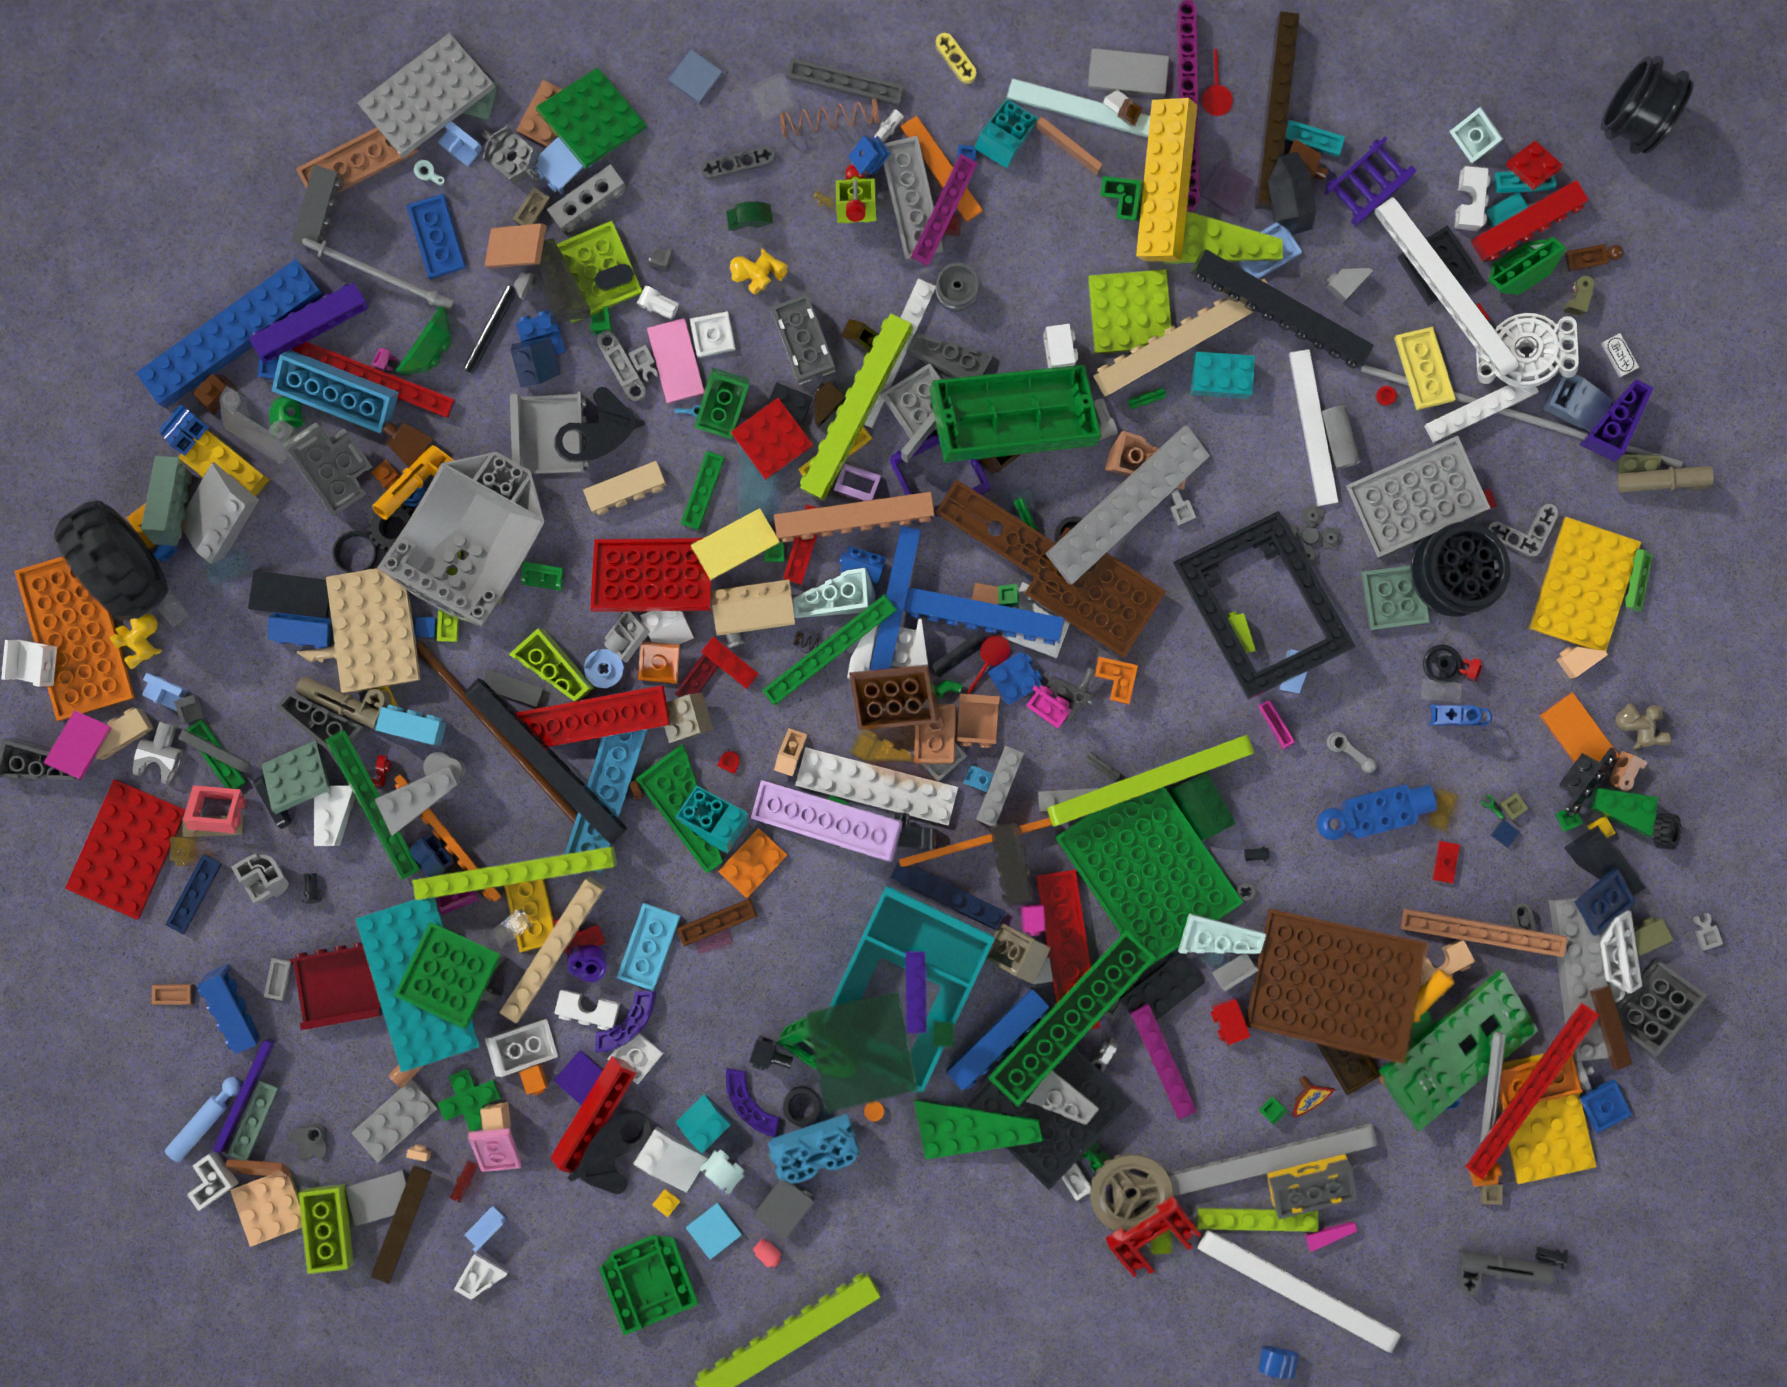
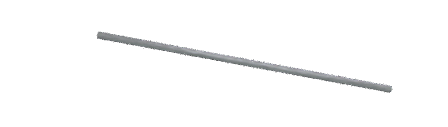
M1365 364L1360 369L1361 372L1409 386L1405 376ZM1454 392L1456 401L1469 404L1478 400L1477 398ZM1509 408L1498 412V414L1580 439H1584L1588 434L1585 431ZM1630 445L1627 446L1625 451L1629 454L1660 455ZM1661 455L1662 464L1675 468L1682 467V461Z

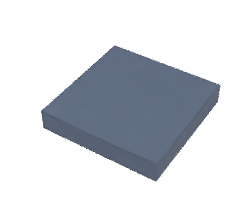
M691 49L668 81L694 101L701 104L723 72Z

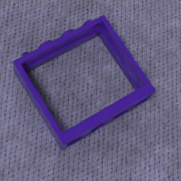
M936 433L926 438L927 441L922 443L912 457L940 444L939 436ZM900 450L891 455L889 464L904 494L912 495L898 467V464L904 462L901 458ZM977 459L969 460L980 482L979 485L971 489L980 495L990 491L991 486ZM937 505V506L934 507V514H935L937 508L939 507V505Z

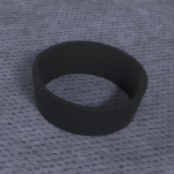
M346 532L339 536L333 545V560L337 567L346 573L357 572L347 569L340 559L341 546L351 537H364L372 543L374 550L373 558L370 564L363 570H369L376 561V546L370 537L363 532Z

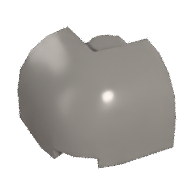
M254 854L231 866L239 883L245 887L253 904L256 906L272 896L277 898L284 893L289 885L280 866L271 856Z

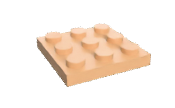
M291 1173L289 1177L265 1176L230 1190L250 1247L302 1228L299 1196Z

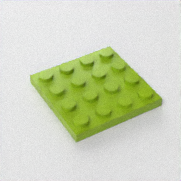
M613 221L542 250L543 259L571 324L604 310V306L612 307L643 292L635 273L633 280L629 284L609 291L600 290L595 283L596 274L602 270L619 264H627L632 268Z
M1166 270L1088 276L1094 354L1130 351L1140 344L1143 348L1148 345L1147 340L1156 335L1159 338L1164 336V331L1171 327Z

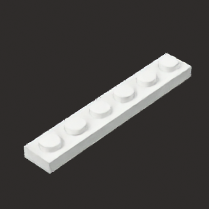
M1507 385L1427 423L1424 427L1432 442L1435 443L1534 396L1539 391L1536 386L1523 388Z

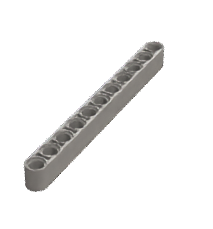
M1365 1124L1363 1127L1361 1125L1345 1129L1344 1132L1341 1130L1325 1134L1324 1136L1305 1139V1142L1300 1140L1288 1143L1286 1146L1284 1144L1248 1153L1247 1156L1244 1154L1228 1158V1161L1223 1159L1191 1167L1189 1170L1187 1168L1171 1172L1170 1175L1168 1173V1176L1172 1183L1173 1196L1371 1148L1377 1146L1378 1143L1373 1124Z

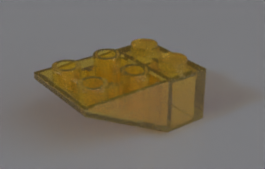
M867 729L865 732L860 731L849 751L867 762L912 763L914 760L911 758L912 753L902 748L900 751L894 749L892 742L886 739L883 741L876 739L877 734Z

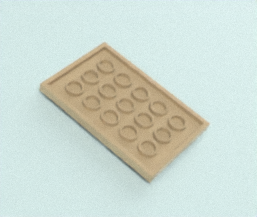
M378 568L326 577L341 693L345 694L421 681L409 591Z

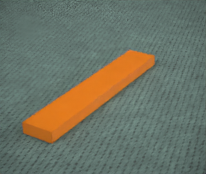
M916 115L903 124L901 130L907 138L918 136L923 161L943 189L953 167ZM966 187L956 209L967 223L980 214L982 208Z

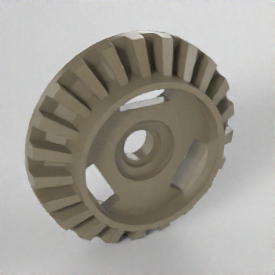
M1126 1153L1123 1156L1117 1155L1114 1156V1159L1104 1162V1165L1098 1168L1090 1187L1091 1205L1096 1216L1105 1226L1114 1231L1123 1228L1125 1232L1157 1213L1156 1206L1173 1196L1172 1183L1166 1170H1164L1159 1162L1154 1161L1153 1158L1143 1156L1140 1153H1137V1155ZM1139 1169L1148 1173V1175L1145 1178L1143 1176L1130 1172L1129 1170ZM1112 1184L1114 1201L1107 1202L1105 1189L1107 1185ZM1133 1188L1137 1193L1134 1197H1127L1125 1195L1126 1191ZM1148 1199L1151 1200V1201H1150L1145 1207H1143L1142 1209H1140V1210H1138V1211H1134V1209H1136L1137 1207H1139L1141 1204H1143V1203H1144L1145 1201H1147Z

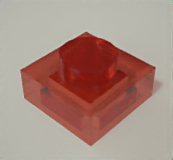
M961 215L952 216L944 235L960 236Z

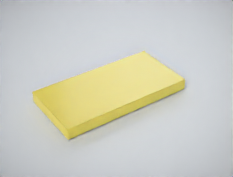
M1429 327L1396 335L1394 339L1416 410L1454 402L1456 398L1434 328Z
M759 508L692 544L691 547L708 577L712 580L779 544V540Z

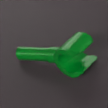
M1486 795L1490 799V805L1485 804L1483 800H1481V805L1485 808H1490L1502 819L1504 815L1494 805V798Z

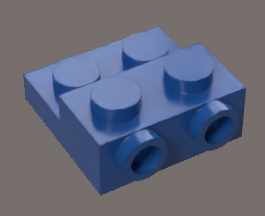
M549 310L539 312L537 317L524 316L519 319L520 322L516 323L521 342L551 336L555 355L566 352L558 322L553 312L550 313Z
M1021 651L987 672L1007 706L1034 691V686L1040 687L1042 685L1041 681L1043 678L1038 670L1033 671L1030 666L1033 662L1028 653L1023 654Z

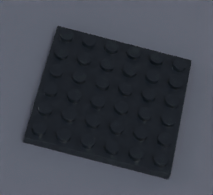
M1075 1047L1052 1070L1099 1107L1087 1124L1027 1102V1099L1035 1089L1017 1106L989 1079V1076L962 1104L963 1107L984 1110L985 1112H997L1003 1115L1038 1119L1040 1121L1043 1141L1005 1148L1048 1190L1062 1178L1132 1103Z

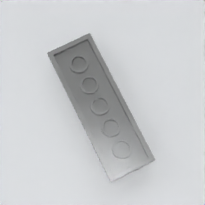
M918 136L884 143L891 153L884 162V169L905 260L912 259L910 256L934 208ZM940 241L934 254L943 252L942 241Z

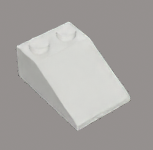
M547 1019L485 1038L495 1075L499 1077L558 1057Z
M657 1126L634 1162V1165L687 1193L700 1172L699 1167L708 1158Z

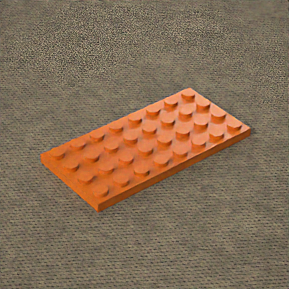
M63 556L14 571L34 642L57 647L54 686H47L56 720L70 719L74 710L86 714L135 699L121 647L117 649L110 640L112 635L117 634L111 613L103 608L84 588L69 568Z

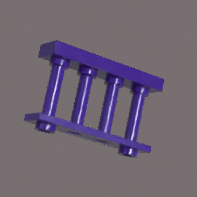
M1386 137L1381 141L1376 139L1369 146L1370 150L1338 179L1334 177L1326 184L1327 189L1324 194L1327 196L1334 191L1352 210L1354 217L1350 222L1355 227L1405 184L1417 171L1412 165L1407 170L1401 168L1382 147L1388 140ZM1375 152L1396 173L1397 179L1393 182L1387 181L1368 160ZM1361 165L1382 186L1381 189L1383 191L1379 195L1373 194L1354 173ZM1346 178L1368 199V204L1364 208L1362 206L1359 207L1340 187L1339 184Z

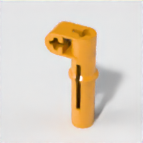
M431 445L409 468L403 470L400 478L372 505V509L379 517L387 520L417 488H421L424 485L423 482L430 475L435 477L441 463L454 461V459L436 446Z
M1441 968L1420 987L1413 1023L1419 1022V1017L1454 984L1453 979Z

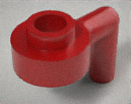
M378 755L377 779L371 778L375 787H384L385 774L390 771L391 760H388L386 755Z

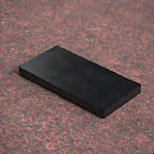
M254 570L248 609L328 618L329 598L326 580Z

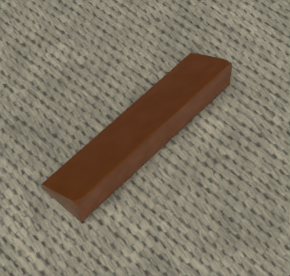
M1610 985L1590 990L1595 1011L1599 1014L1598 1021L1612 1069L1620 1070L1632 1065Z

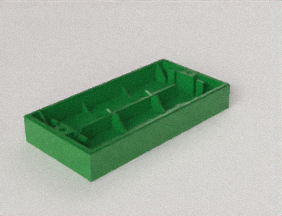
M1085 365L933 380L929 388L944 463L1096 446L1101 438Z

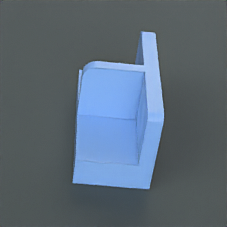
M450 122L445 126L447 132L438 143L463 164L469 166L483 149L477 141L453 122Z
M146 673L143 679L148 683L142 695L157 704H162L175 711L177 709L174 701L185 698L188 692L187 689L154 674Z

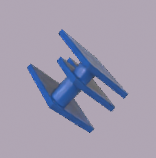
M864 135L848 157L860 174L866 171L868 175L871 173L875 175L891 153L879 136H876V138L871 136L868 139Z

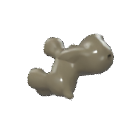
M1627 704L1616 715L1615 722L1620 730L1626 732L1637 731V743L1633 747L1634 750L1653 745L1666 746L1671 744L1668 732L1665 733V730H1660L1655 733L1656 721L1663 719V708L1661 705L1649 706L1646 709V715H1641L1636 705Z

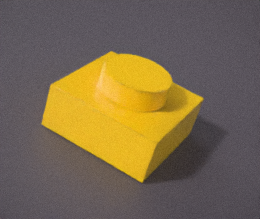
M1602 816L1587 825L1589 830L1598 825L1607 838L1615 834L1606 816Z
M665 1188L652 1205L666 1217H669L681 1200Z

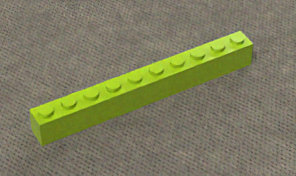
M891 313L888 318L884 319L880 334L876 335L873 340L871 352L865 355L862 369L857 371L853 386L849 387L846 392L844 404L838 407L837 417L834 422L830 423L827 429V437L820 442L817 456L812 458L808 473L804 474L800 481V488L805 493L824 502L914 329L912 323Z
M612 846L412 881L415 900L611 868L617 866L615 848Z
M869 1273L856 1275L852 1279V1283L848 1285L844 1283L838 1286L834 1294L830 1296L825 1294L818 1299L819 1303L814 1306L811 1304L807 1305L801 1310L802 1313L796 1317L794 1315L789 1316L784 1320L785 1324L777 1327V1325L771 1327L766 1331L767 1335L762 1338L760 1336L753 1338L749 1342V1346L744 1349L741 1346L732 1352L733 1355L731 1357L719 1359L715 1362L716 1366L710 1370L708 1367L701 1370L697 1374L698 1377L695 1381L697 1387L737 1386L879 1299L880 1291Z

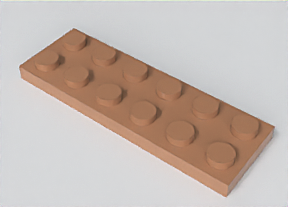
M376 127L296 168L306 189L313 164L342 174L341 178L344 179L342 189L337 191L338 194L419 152V150L416 148L402 158Z

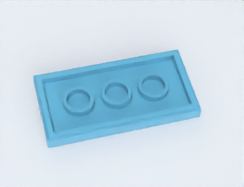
M643 903L617 979L655 991L681 916Z

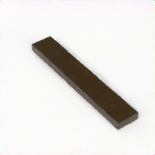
M413 1165L370 1276L371 1278L387 1284L391 1282L432 1171Z

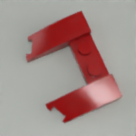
M1174 1196L1157 1205L1158 1212L1126 1232L1123 1228H1120L1105 1238L1109 1249L1133 1277H1136L1135 1270L1145 1267L1148 1274L1154 1272L1153 1267L1139 1248L1167 1230L1171 1229L1188 1251L1193 1247L1189 1242L1193 1234H1196L1198 1237L1201 1236L1199 1230Z

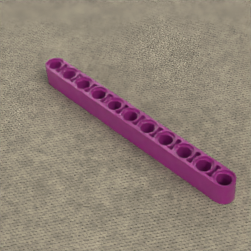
M1184 0L1180 3L1177 11L1178 98H1189L1197 104L1192 153L1193 167H1191L1190 181L1193 182V186L1189 187L1188 199L1192 200L1194 205H1187V211L1194 212L1199 203L1196 4L1192 0ZM1188 9L1191 14H1184L1182 10ZM1188 28L1191 33H1185L1182 29ZM1188 47L1191 49V52L1187 53L1182 48ZM1183 66H1189L1192 71H1185ZM1189 85L1191 86L1192 90L1187 91L1183 88V86Z

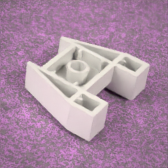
M918 619L916 630L899 628L891 667L928 664L921 619ZM880 624L861 638L850 659L848 679H850V672L867 671L870 669Z

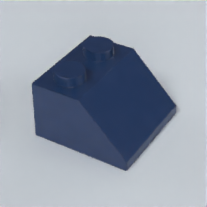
M551 336L512 344L510 351L520 388L541 384L560 375Z

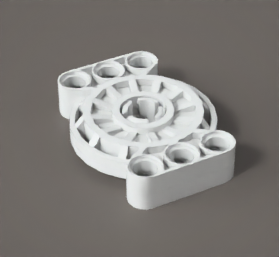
M1523 313L1504 320L1494 329L1518 362L1517 368L1499 378L1505 383L1515 387L1529 388L1549 381L1558 371L1566 378L1576 375L1579 360L1577 323L1574 318L1563 317L1556 325L1545 316L1535 313ZM1568 325L1572 327V329L1570 331H1564L1562 327ZM1566 344H1570L1573 346V348L1571 350H1565L1563 346ZM1529 346L1534 351L1529 354L1528 358H1525V354L1519 351L1522 347ZM1476 350L1478 380L1483 384L1491 383L1496 375ZM1566 363H1571L1574 365V367L1572 369H1566L1564 365ZM1489 369L1491 374L1483 375L1481 372Z

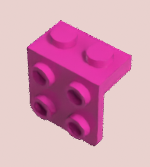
M1034 686L1033 690L1036 692L1026 707L1059 729L1073 710L1068 707L1070 703L1062 697H1054V692L1046 686Z

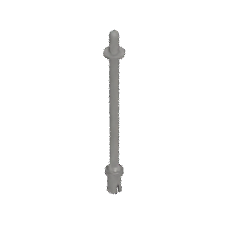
M308 238L302 240L304 246L318 251V257H321L323 254L426 298L430 305L442 306L448 311L452 307L454 300L438 294V291H427L326 247L327 242L325 240L322 244Z

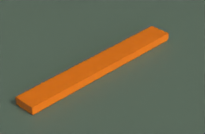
M1049 817L898 859L901 867L1048 827L1052 825Z

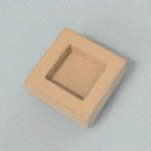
M416 1144L415 1147L412 1146L408 1149L406 1157L426 1162L430 1159L431 1150H427V1147L424 1145Z

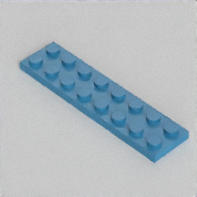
M648 729L602 738L587 787L618 818ZM578 812L565 854L610 847L611 843L606 841ZM602 869L593 870V871H594V872L601 873V872H602Z

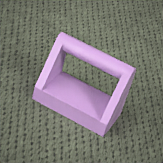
M844 463L836 482L834 493L860 502L873 500L881 475ZM848 472L875 481L871 493L842 485L845 473Z

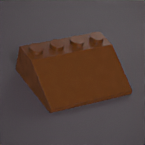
M928 664L849 673L858 730L931 724L938 721L940 717L938 699Z

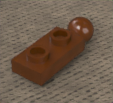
M1602 244L1566 251L1565 258L1568 272L1607 265L1609 263L1608 258L1611 260L1621 259L1624 250L1620 245H1612L1606 250V245Z

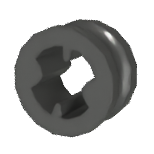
M1241 883L1236 888L1237 894L1243 901L1251 900L1255 895V889L1249 883ZM1242 887L1250 888V891H1248L1250 892L1249 896H1241L1240 893L1242 892L1240 890Z

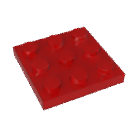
M779 398L731 431L735 440L765 480L813 447L811 441Z

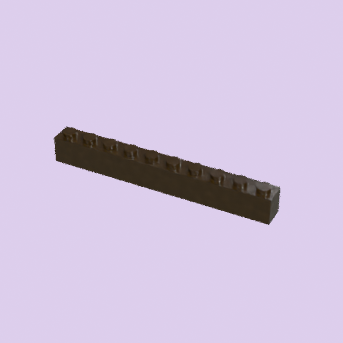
M1280 11L1276 19L1254 207L1256 209L1272 210L1267 180L1276 164L1277 158L1283 156L1300 13Z

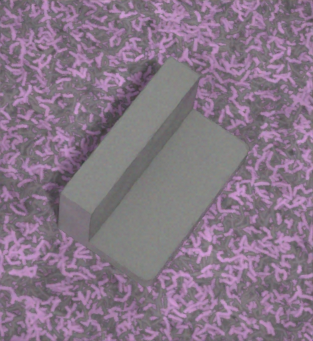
M1242 953L1211 973L1220 988L1226 991L1259 970L1254 966L1247 953Z

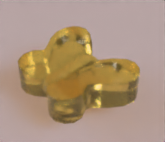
M816 191L812 196L813 200L819 202L818 207H821L823 204L832 209L834 203L830 197L822 196L819 191Z

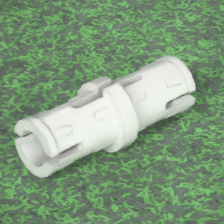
M893 110L887 120L881 123L880 129L874 137L879 136L884 143L889 135H893L895 127L904 118L899 111Z

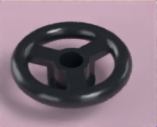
M1445 644L1436 645L1426 652L1423 658V669L1427 677L1432 681L1441 684L1449 683L1459 676V670L1462 669V659L1453 647ZM1440 650H1445L1450 652L1452 655H1443L1440 657H1436L1432 654ZM1429 660L1435 663L1439 669V677L1430 671ZM1442 660H1444V661L1446 662V666H1445V667H1442V666H1441V661H1442ZM1456 660L1455 671L1450 676L1446 677V671L1452 669L1454 665L1453 661Z

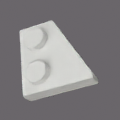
M475 1253L454 1290L469 1299H473L504 1278L509 1271Z

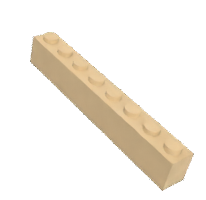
M590 876L585 879L500 1011L502 1015L514 1023L521 1020L606 887Z

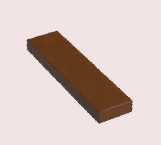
M751 898L680 926L677 928L683 946H687L755 918L758 915Z

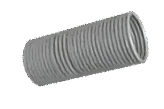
M1345 405L1322 411L1336 469L1350 467L1361 462L1357 445H1355L1347 406Z

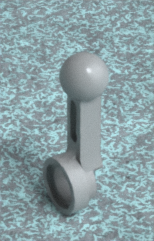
M1333 732L1328 736L1327 746L1331 751L1345 752L1361 765L1365 773L1370 774L1377 769L1376 761L1372 758H1366L1347 741L1343 733ZM1337 737H1340L1342 745L1337 748L1335 740Z

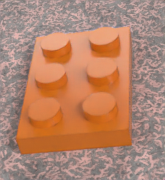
M758 828L718 872L742 895L748 898L788 854Z

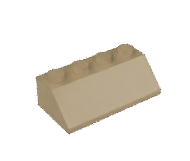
M789 580L711 591L717 636L795 625L793 598Z

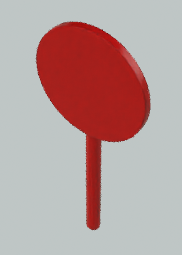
M1215 48V85L1210 86L1203 93L1202 106L1208 114L1222 116L1231 109L1233 97L1226 87L1218 83V50Z
M993 635L984 640L980 648V656L985 664L966 694H971L989 665L998 666L1008 659L1010 644L1004 637Z

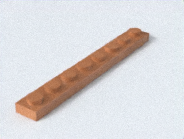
M1403 908L1400 926L1401 929L1559 957H1564L1567 936L1406 908Z

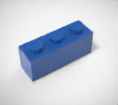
M274 612L268 617V640H273L277 644L290 642L296 646H306L307 644L314 645V648L322 649L332 642L333 628L332 620L329 618Z

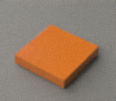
M643 641L639 652L638 680L677 684L680 645Z

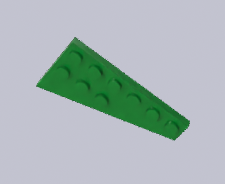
M682 743L637 777L636 781L706 874H708L723 862L719 849L709 844L675 818L697 785L684 743Z

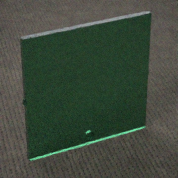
M899 991L857 1001L851 1000L848 1003L806 1012L825 1113L865 1103L872 1104L877 1100L917 1090Z

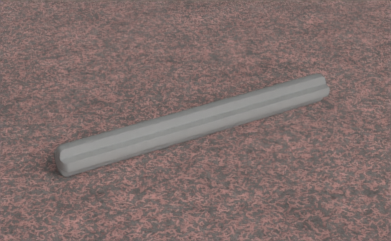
M1502 1032L1493 1033L1480 1143L1493 1127L1496 1119L1506 1035Z

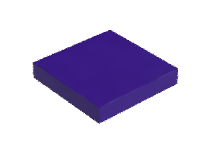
M579 1050L553 1081L582 1106L603 1069L582 1050Z

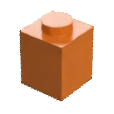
M541 1063L519 1072L527 1095L533 1093V1096L545 1092L544 1089L549 1086Z

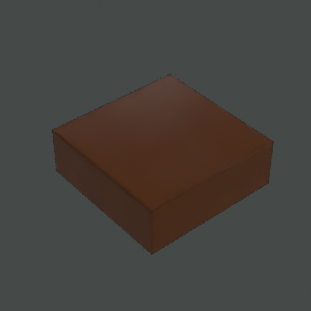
M1125 99L1117 117L1129 126H1135L1142 108L1132 100Z

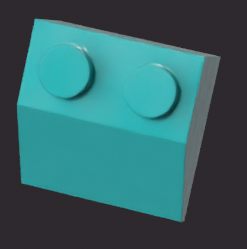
M703 1094L676 1123L690 1143L702 1154L731 1125L732 1121Z

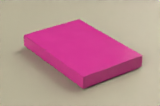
M74 710L44 763L82 780L112 728Z

